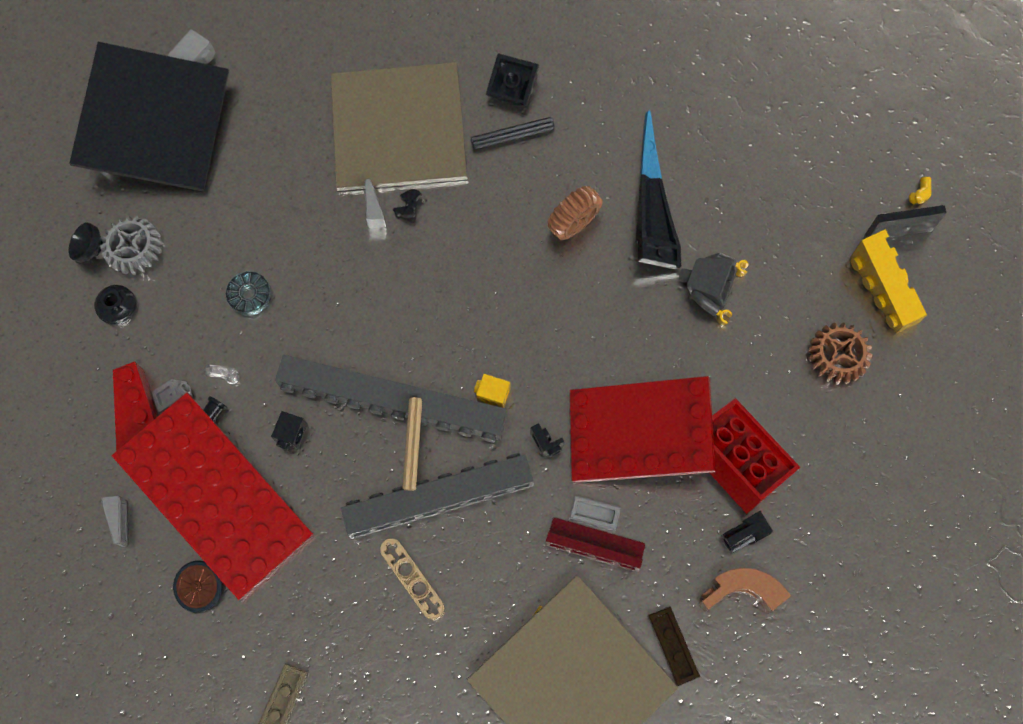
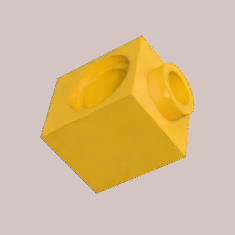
M483 374L482 380L478 379L476 382L474 393H477L478 402L504 408L511 384L509 381Z

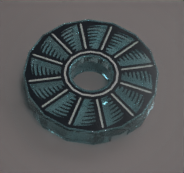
M246 271L239 273L231 279L225 294L228 304L235 312L250 316L260 313L267 307L272 292L270 284L264 276L257 272ZM246 290H254V295L252 297H243V294Z

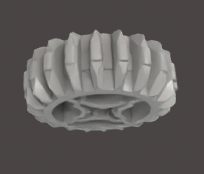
M127 216L126 221L119 218L117 225L111 223L112 229L105 230L107 236L101 237L104 243L100 245L103 251L102 257L115 271H121L126 275L129 272L136 275L138 269L145 273L144 267L152 268V260L158 261L156 254L162 253L160 248L163 245L160 239L161 234L156 230L157 228L154 224L145 218L142 220L138 216L134 219ZM129 241L132 245L135 246L136 249L130 246L127 242Z

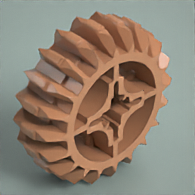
M590 186L577 188L575 192H571L569 196L565 197L554 208V212L550 214L547 226L560 240H567L590 224L595 215L599 213L603 200Z
M845 322L841 323L839 327L836 323H832L830 327L826 325L822 328V331H817L815 334L816 338L811 339L810 344L812 346L809 347L808 352L812 355L809 357V361L816 362L812 369L819 368L820 372L818 375L823 376V374H826V381L834 378L836 384H839L841 380L848 384L851 379L857 381L859 375L863 376L866 373L865 369L870 367L871 363L869 360L872 359L873 354L869 353V351L872 349V345H865L868 337L862 338L860 336L862 330H859L857 333L853 331L854 325L847 329ZM833 338L843 339L845 342H840ZM823 346L826 348L825 351L829 354V360H827L824 355ZM852 346L856 351L857 360L855 359L856 356L852 353ZM844 348H846L845 351L843 352V354H842V355H839V356L835 359V356L838 354V352H839V351H842ZM839 364V365L844 366L846 369H844V368H838V367H836V366H834V365Z

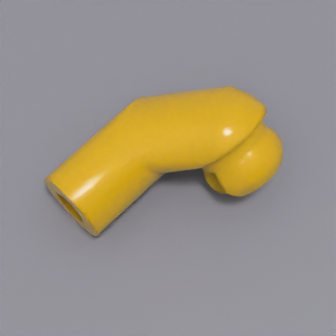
M931 177L920 178V189L909 194L911 204H923L930 199Z

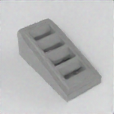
M365 179V206L368 227L370 229L385 228V218L370 179Z
M120 496L102 497L101 502L113 543L120 547H127V500Z

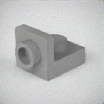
M170 379L151 392L159 413L164 412L186 392L192 397L191 388L184 380Z

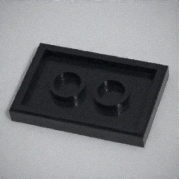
M941 205L879 214L865 233V236L867 238L885 229L889 235L887 238L932 232L946 215L947 211L945 206Z

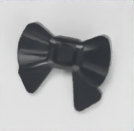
M410 189L400 195L402 199L407 201L406 205L393 208L397 217L401 215L404 218H411L416 215V204L422 194L416 189Z

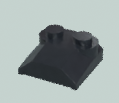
M498 53L486 95L513 105L527 106L534 83L538 77L539 64Z

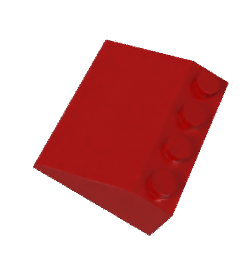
M735 398L712 415L715 472L710 473V475L741 509L748 514L793 475L800 466Z

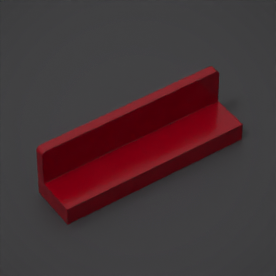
M556 517L552 520L545 544L637 572L641 568L645 543Z

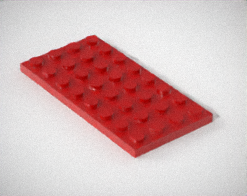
M187 392L111 455L238 600L244 597L313 535L308 527Z

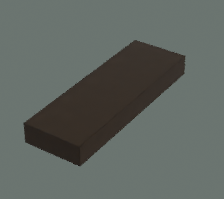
M671 606L648 615L647 617L675 684L680 686L699 678V672Z

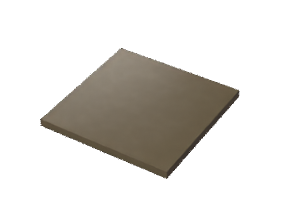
M457 62L331 73L337 191L365 189V179H370L374 188L467 180Z
M578 575L571 579L466 679L505 724H643L678 689L677 685Z

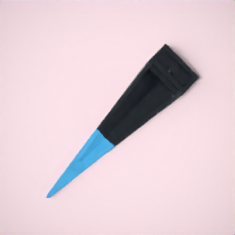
M649 110L645 113L635 241L638 243V262L677 270L681 267V245L663 185L652 116Z

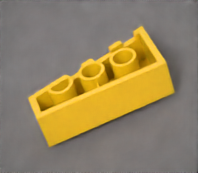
M885 229L861 240L850 259L854 270L858 271L861 275L864 287L870 290L876 306L886 316L888 326L893 328L897 334L920 323L927 316V313L913 287L909 288L908 274L905 268H899L896 261L898 253L895 247L890 249L885 239L889 237Z

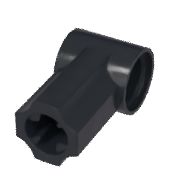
M761 511L743 520L742 524L721 535L725 546L732 554L774 532Z

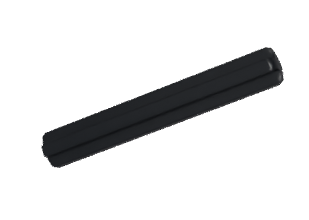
M547 117L472 136L471 144L473 149H478L554 129V121L552 117Z

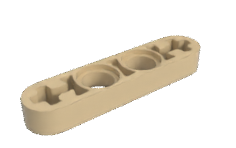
M393 538L385 540L380 547L383 558L422 613L430 620L440 619L445 612V606L401 543ZM390 544L393 547L398 546L395 551L401 558L395 565L392 564V562L396 561L393 555H386L388 551L387 546ZM403 563H409L412 566V572L408 576H402L399 573V567ZM418 582L426 585V592L421 596L413 593V586ZM430 593L434 595L429 598L434 605H440L437 608L439 612L437 615L427 613L430 608L426 602L422 605L420 604V601L426 599Z

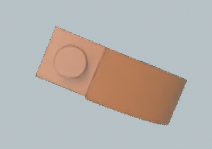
M738 568L724 572L714 578L711 582L717 590L711 587L701 596L704 600L699 605L704 611H707L726 595L733 592H743L753 596L765 611L770 613L791 597V595L779 581L769 574L750 568Z

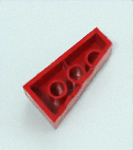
M135 361L113 369L116 451L159 416L144 369Z

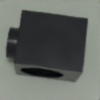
M281 411L271 438L276 442V446L282 449L289 450L290 447L298 449L307 427V422L302 417Z

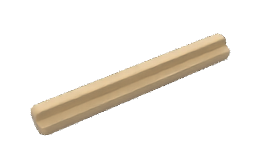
M417 397L409 399L403 473V489L406 491L416 490L422 412V400Z

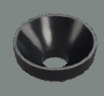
M85 222L75 230L68 248L69 257L72 260L85 262L99 255L101 252L100 245L103 242L99 229L96 226Z
M111 285L98 293L94 308L96 314L103 322L110 325H120L134 315L137 308V300L133 292L122 285ZM111 295H116L117 302L112 306H107L106 299Z

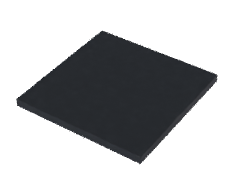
M98 42L69 164L74 167L204 192L229 69Z

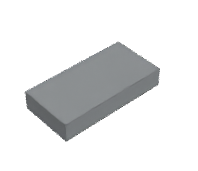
M575 495L569 520L616 531L621 507Z

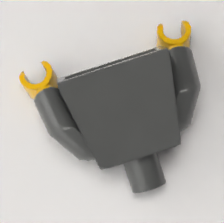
M716 253L705 258H698L692 270L682 268L679 274V281L687 283L691 298L702 309L713 316L717 315V322L720 325H726L728 322L722 318V314L730 318L732 317V312L727 309L722 311L720 307L724 308L735 275L744 277L748 272L741 269V267L746 269L749 264L746 260L737 262L732 257Z

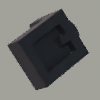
M539 423L530 427V434L543 457L547 455L553 457L562 451L561 448L564 447L565 443L563 438L549 443L551 437L546 428L542 429Z

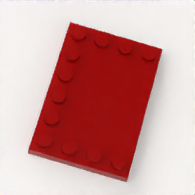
M709 376L570 390L571 470L574 483L715 472Z

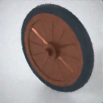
M201 560L189 562L181 567L173 583V592L177 602L181 607L190 612H204L212 608L218 602L223 588L222 581Z

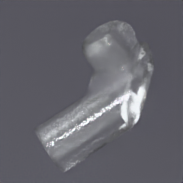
M209 364L204 368L206 376L225 378L229 384H235L239 381V372L235 368Z

